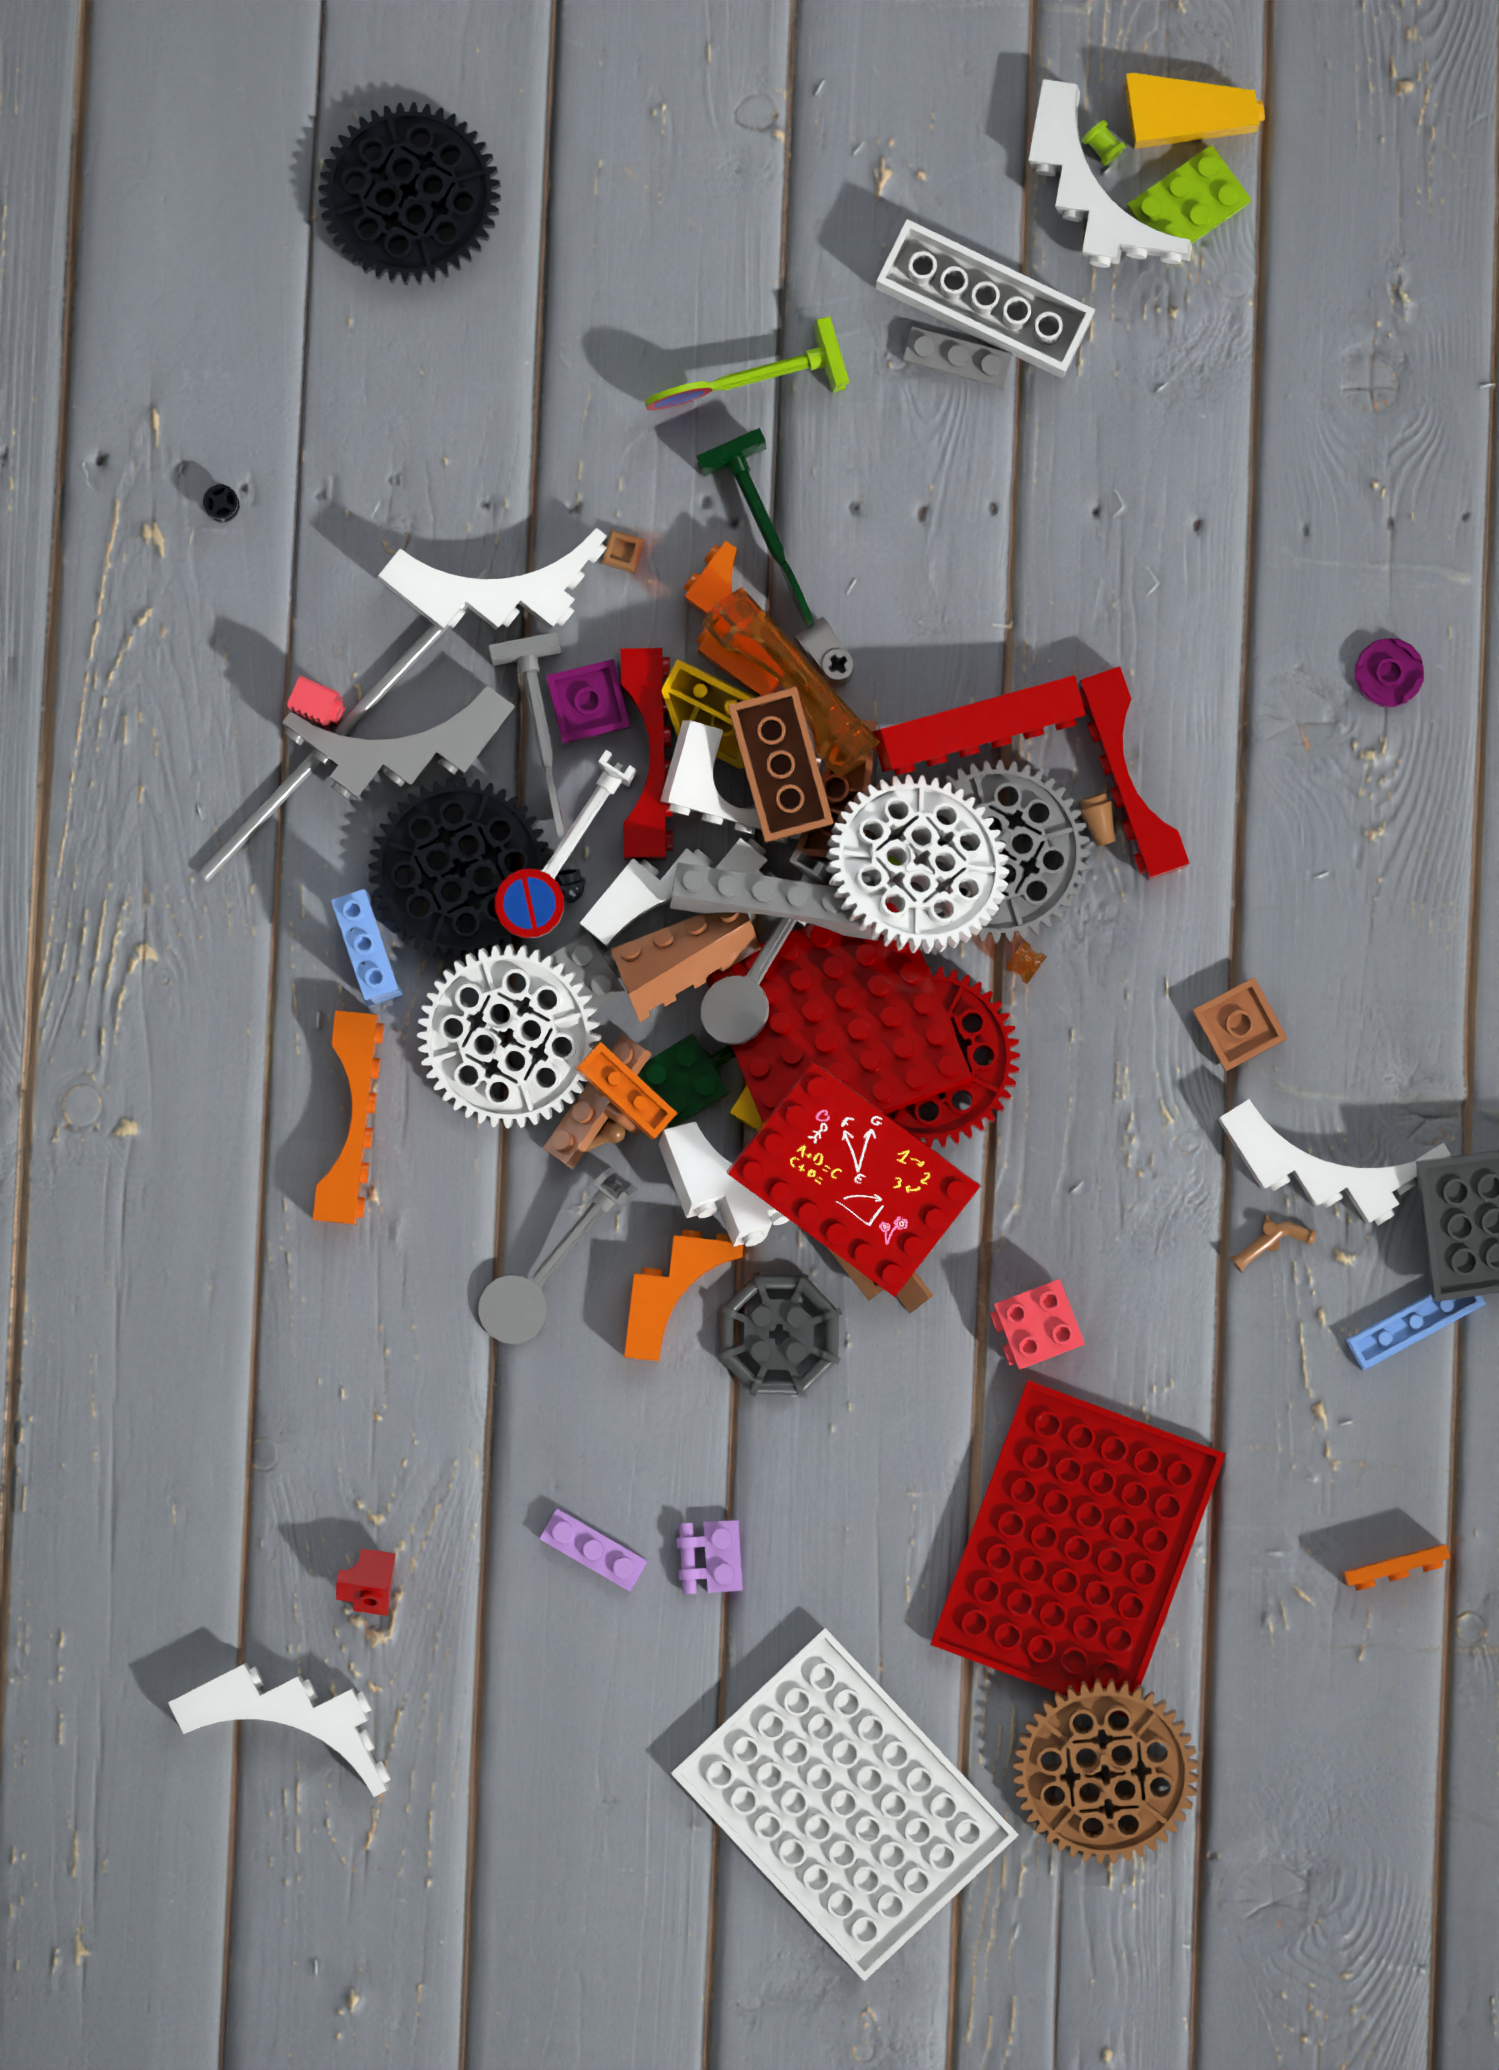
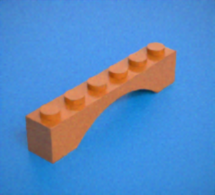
M335 1010L331 1045L341 1059L348 1076L352 1095V1119L348 1138L339 1158L328 1174L316 1185L313 1211L314 1221L357 1225L358 1218H364L366 1197H360L361 1183H368L370 1163L364 1162L365 1148L371 1149L373 1141V1128L368 1127L369 1113L375 1114L377 1093L371 1092L373 1078L379 1079L381 1058H375L376 1044H383L385 1027L384 1023H379V1016L377 1014Z

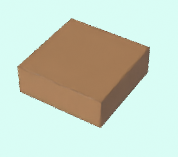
M611 529L601 564L635 574L645 539Z

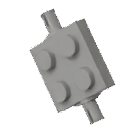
M588 931L551 954L553 955V967L564 962L565 967L562 972L564 975L573 971L576 973L572 980L573 985L584 982L585 985L579 992L580 995H592V998L585 1004L586 1007L598 1008L625 991L616 977L613 966L616 962L611 950L605 953L600 949ZM545 989L540 994V1000L545 1006L554 1007L557 1003V996L552 990ZM529 1002L526 1003L525 1005L523 1004V1007L525 1008V1010H528L529 1008H531V1007L529 1006Z

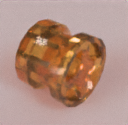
M1024 940L1004 969L1009 972H1016L1021 976V981L1028 984L1047 956L1042 952H1034L1030 944Z

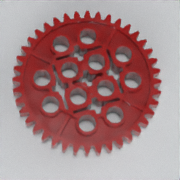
M940 966L936 975H931L955 1036L956 1033L951 1020L955 1023L959 1038H962L964 1043L970 1042L971 1044L967 1047L966 1058L973 1081L945 1091V1098L939 1099L938 1095H934L886 1115L920 1140H925V1143L931 1148L934 1140H938L943 1149L946 1147V1138L951 1137L952 1141L959 1145V1134L963 1133L970 1140L972 1139V1127L983 1132V1119L991 1123L995 1122L994 1115L991 1112L992 1109L999 1112L1004 1111V1107L999 1099H1011V1094L1005 1090V1087L1016 1086V1081L1008 1076L1019 1073V1067L1010 1064V1062L1020 1059V1053L1010 1051V1049L1019 1045L1018 1039L1008 1038L1009 1035L1015 1032L1016 1028L1011 1025L1004 1026V1023L1010 1018V1014L997 1013L1003 1003L1001 1001L994 1002L993 1004L990 1003L993 992L990 990L983 995L980 994L982 988L980 981L973 987H970V975L968 974L961 981H958L957 970L955 969L950 973L949 977H944L943 967ZM969 1016L978 1017L982 1022L981 1029L975 1033L967 1032L962 1026L964 1019ZM988 1049L994 1056L993 1061L986 1066L977 1064L973 1058L976 1051ZM958 1093H966L972 1099V1103L969 1108L959 1110L953 1106L952 1098ZM925 1104H932L938 1109L939 1113L936 1119L924 1121L918 1115L919 1109Z

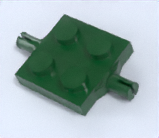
M692 1033L648 1060L637 1076L677 1112V1115L667 1125L669 1128L682 1124L730 1094L721 1080L718 1067L736 1058L729 1045L711 1056L702 1049Z

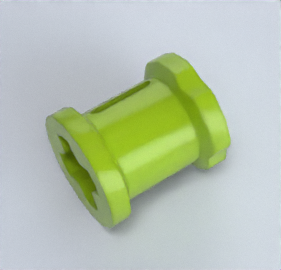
M1105 120L1096 124L1081 139L1084 144H1089L1100 156V163L1103 167L1116 159L1127 147L1124 142L1120 143L1107 128L1108 123Z

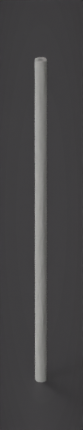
M484 569L476 579H494V577ZM463 604L461 609L465 611L467 606ZM432 624L331 732L347 736L450 626L447 624L441 631ZM314 750L198 872L202 878L209 882L315 770L321 762L312 755Z

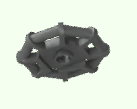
M756 1272L752 1274L753 1278L724 1305L720 1304L717 1310L720 1312L719 1354L716 1355L717 1359L722 1361L750 1390L749 1394L756 1396V1394L799 1395V1398L806 1396L805 1392L833 1365H838L841 1360L838 1357L839 1315H842L840 1308L837 1309L808 1279L809 1275L805 1273L799 1276L764 1275ZM766 1289H795L791 1300L769 1299ZM759 1291L763 1302L748 1316L738 1313L737 1311ZM801 1293L812 1302L822 1315L814 1318L808 1315L797 1303ZM734 1319L744 1323V1344L733 1348ZM825 1321V1346L823 1351L814 1347V1327L816 1324ZM778 1324L783 1325V1330L789 1331L790 1334L789 1338L783 1339L782 1345H776L775 1339L769 1338V1331H774ZM747 1351L761 1366L757 1377L736 1356L737 1354ZM810 1353L821 1357L799 1378L796 1367ZM767 1370H789L793 1381L763 1380Z

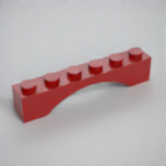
M620 648L621 686L633 700L643 718L650 747L649 772L644 790L635 808L623 822L624 860H667L666 851H673V830H666V817H673V812L669 811L670 804L660 800L671 761H665V747H671V726H664V712L669 711L661 690L664 686L663 678H668L670 674V657H663L662 648Z
M1118 666L1081 679L1079 682V692L1084 710H1088L1092 721L1087 723V728L1092 742L1096 743L1099 741L1103 755L1098 756L1104 775L1110 774L1115 787L1110 789V793L1116 809L1122 807L1126 817V821L1121 823L1127 841L1134 840L1138 851L1137 854L1133 855L1139 874L1145 873L1147 880L1187 867L1190 863L1178 830L1162 821L1148 808L1137 793L1128 774L1123 750V730L1126 713L1132 698L1121 667Z

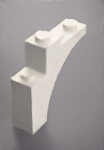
M696 1121L663 1130L658 1146L686 1218L697 1215L699 1218H706L719 1210L733 1247L742 1244L748 1247L757 1245L767 1237L772 1223L773 1225H781L790 1221L727 1174L726 1171L732 1163L712 1147L702 1134Z

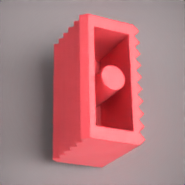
M299 676L287 702L291 712L307 722L311 721L313 725L318 724L319 728L324 727L325 730L331 729L332 725L338 726L346 709L343 706L342 697L337 691L302 676Z

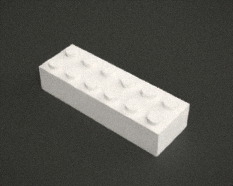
M906 219L876 281V290L1005 352L1012 353V355L1062 379L1095 313L1094 308Z

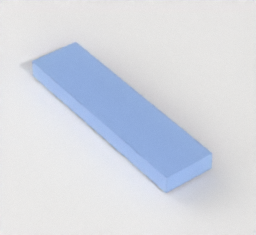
M1430 1293L1347 1338L1345 1341L1363 1371L1486 1303L1482 1295L1435 1302L1432 1300Z

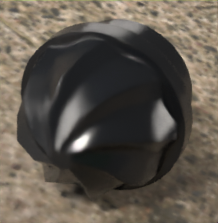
M580 869L561 870L555 877V881L558 882L564 895V902L574 903L582 896L586 880L584 877H581Z

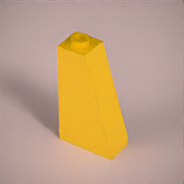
M1127 73L1125 76L1124 85L1134 149L1254 133L1258 131L1260 121L1265 120L1262 100H1256L1255 90L1139 73Z

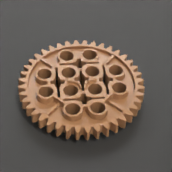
M1095 1679L1094 1689H1089L1086 1682L1081 1681L1080 1692H1076L1069 1685L1067 1689L1068 1697L1065 1698L1057 1691L1055 1693V1705L1045 1700L1043 1706L1046 1713L1035 1710L1033 1716L1037 1723L1027 1721L1025 1728L1030 1734H1020L1019 1741L1025 1746L1016 1747L1015 1754L1023 1759L1013 1761V1768L1022 1772L1013 1775V1782L1023 1784L1016 1789V1796L1027 1797L1020 1803L1021 1810L1032 1809L1027 1815V1821H1039L1035 1827V1832L1038 1834L1047 1830L1046 1843H1050L1057 1838V1850L1059 1852L1067 1845L1070 1846V1857L1072 1858L1079 1850L1083 1851L1085 1862L1089 1860L1092 1853L1096 1854L1098 1864H1102L1105 1855H1109L1111 1862L1116 1864L1118 1854L1120 1853L1129 1862L1131 1851L1133 1850L1140 1857H1144L1145 1845L1153 1851L1157 1850L1156 1838L1165 1843L1168 1842L1166 1829L1174 1833L1178 1832V1826L1174 1820L1184 1822L1186 1820V1814L1181 1808L1192 1809V1801L1186 1796H1196L1197 1789L1189 1783L1198 1782L1199 1779L1198 1774L1190 1771L1198 1767V1760L1189 1758L1196 1753V1747L1185 1746L1192 1739L1191 1733L1180 1734L1185 1727V1722L1181 1720L1173 1723L1177 1712L1175 1709L1164 1712L1166 1707L1165 1699L1154 1704L1155 1695L1153 1691L1142 1697L1141 1685H1138L1133 1692L1129 1691L1128 1681H1124L1120 1689H1116L1114 1679L1109 1680L1107 1688H1102L1100 1680ZM1117 1710L1123 1711L1127 1714L1128 1720L1122 1725H1115L1109 1720V1715ZM1083 1713L1088 1714L1093 1719V1722L1089 1727L1080 1728L1075 1725L1073 1719L1078 1714ZM1104 1729L1106 1735L1110 1736L1107 1737V1743L1100 1744L1099 1738H1093L1098 1736V1730ZM1137 1742H1140L1141 1757L1145 1767H1151L1145 1770L1144 1795L1141 1790L1140 1775L1134 1769L1138 1762ZM1159 1742L1165 1745L1167 1751L1162 1756L1155 1757L1147 1751L1149 1745ZM1124 1745L1132 1753L1127 1759L1120 1760L1113 1756V1749L1116 1746ZM1067 1748L1070 1750L1071 1767H1073L1074 1773H1080L1075 1775V1781H1073L1074 1800L1071 1799L1070 1781H1068L1066 1775H1062L1066 1773V1768L1068 1767ZM1089 1748L1096 1753V1758L1092 1762H1082L1077 1758L1078 1751ZM1048 1751H1054L1059 1754L1061 1760L1058 1764L1051 1766L1045 1764L1041 1757ZM1102 1765H1108L1110 1777H1103L1102 1772H1100ZM1157 1777H1164L1170 1782L1169 1788L1164 1791H1156L1150 1784ZM1128 1780L1134 1784L1135 1788L1129 1794H1121L1116 1790V1784L1119 1781ZM1086 1783H1093L1098 1786L1100 1791L1093 1797H1086L1080 1792V1788ZM1051 1786H1058L1064 1791V1795L1058 1800H1051L1045 1795V1791ZM1105 1799H1112V1803L1117 1805L1114 1806L1112 1813H1106L1105 1807H1099L1105 1804ZM1124 1815H1132L1136 1817L1138 1823L1135 1827L1127 1829L1122 1827L1118 1821ZM1088 1818H1097L1102 1822L1103 1826L1098 1831L1092 1832L1087 1830L1083 1823Z

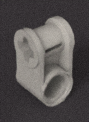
M821 617L814 622V625L807 627L794 637L803 653L815 664L830 684L843 685L852 678L854 673L853 659L824 617ZM836 661L838 664L845 662L844 673L841 674L838 670L831 672L832 662Z

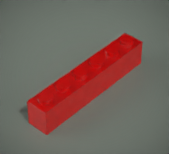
M1072 675L875 730L871 733L882 772L894 770L895 776L915 771L914 763L926 760L927 766L930 767L947 762L946 754L958 751L960 758L979 753L978 745L991 742L992 749L1012 744L1011 736L1023 733L1024 740L1044 735L1043 727L1055 724L1056 731L1076 726L1075 718L1085 716L1086 713L1076 677Z

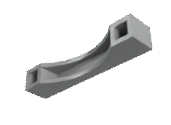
M677 862L670 908L704 914L738 912L778 916L814 924L844 936L873 940L871 938L873 928L869 927L864 931L859 930L863 920L859 918L855 921H850L849 918L853 913V909H841L846 899L845 897H834L838 887Z

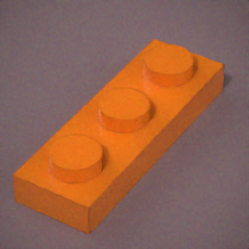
M601 1042L597 1043L575 1068L651 1140H654L677 1115V1112Z
M1440 1544L1342 1571L1341 1573L1345 1585H1354L1355 1591L1376 1586L1374 1579L1388 1576L1389 1581L1409 1577L1408 1570L1422 1566L1423 1572L1444 1567L1442 1560L1450 1559L1451 1557L1447 1544Z

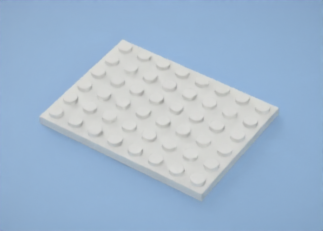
M826 1628L818 1633L671 1772L674 1778L863 1981L867 1980L1019 1836Z

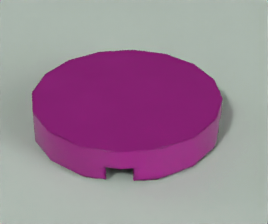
M1384 638L1372 642L1360 653L1355 664L1354 679L1359 692L1367 701L1379 707L1394 708L1406 704L1419 692L1424 682L1423 662L1420 654L1411 644L1398 638Z

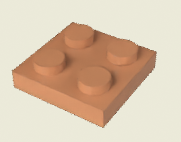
M1255 977L1192 1010L1225 1072L1288 1039Z

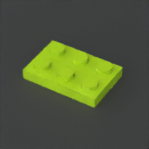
M1211 144L1130 201L1126 207L1139 222L1168 235L1189 239L1192 245L1248 206L1252 199Z

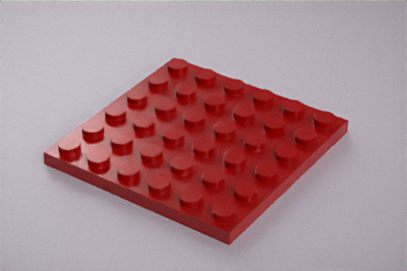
M890 902L885 903L888 910L899 913L896 905ZM814 924L790 932L760 982V987L764 990L769 1001V1016L765 1027L754 1039L744 1044L732 1045L762 1124L812 1060L885 1114L973 1081L920 948L915 953H911L909 943H906L901 951L897 950L896 940L894 939L885 946L884 935L882 934L879 935L876 941L844 936ZM766 942L759 944L760 950L724 972L716 970L709 974L706 979L709 989L714 983L725 977H745Z

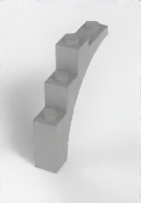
M487 685L467 707L446 722L422 733L396 739L366 740L341 736L316 727L291 711L283 720L282 725L287 728L284 734L299 746L305 741L315 750L312 755L327 767L331 763L337 766L329 777L334 781L331 787L346 799L351 795L358 799L382 766L388 769L384 775L399 787H402L404 783L411 787L435 754L441 757L438 764L448 772L455 775L459 771L464 775L515 706Z

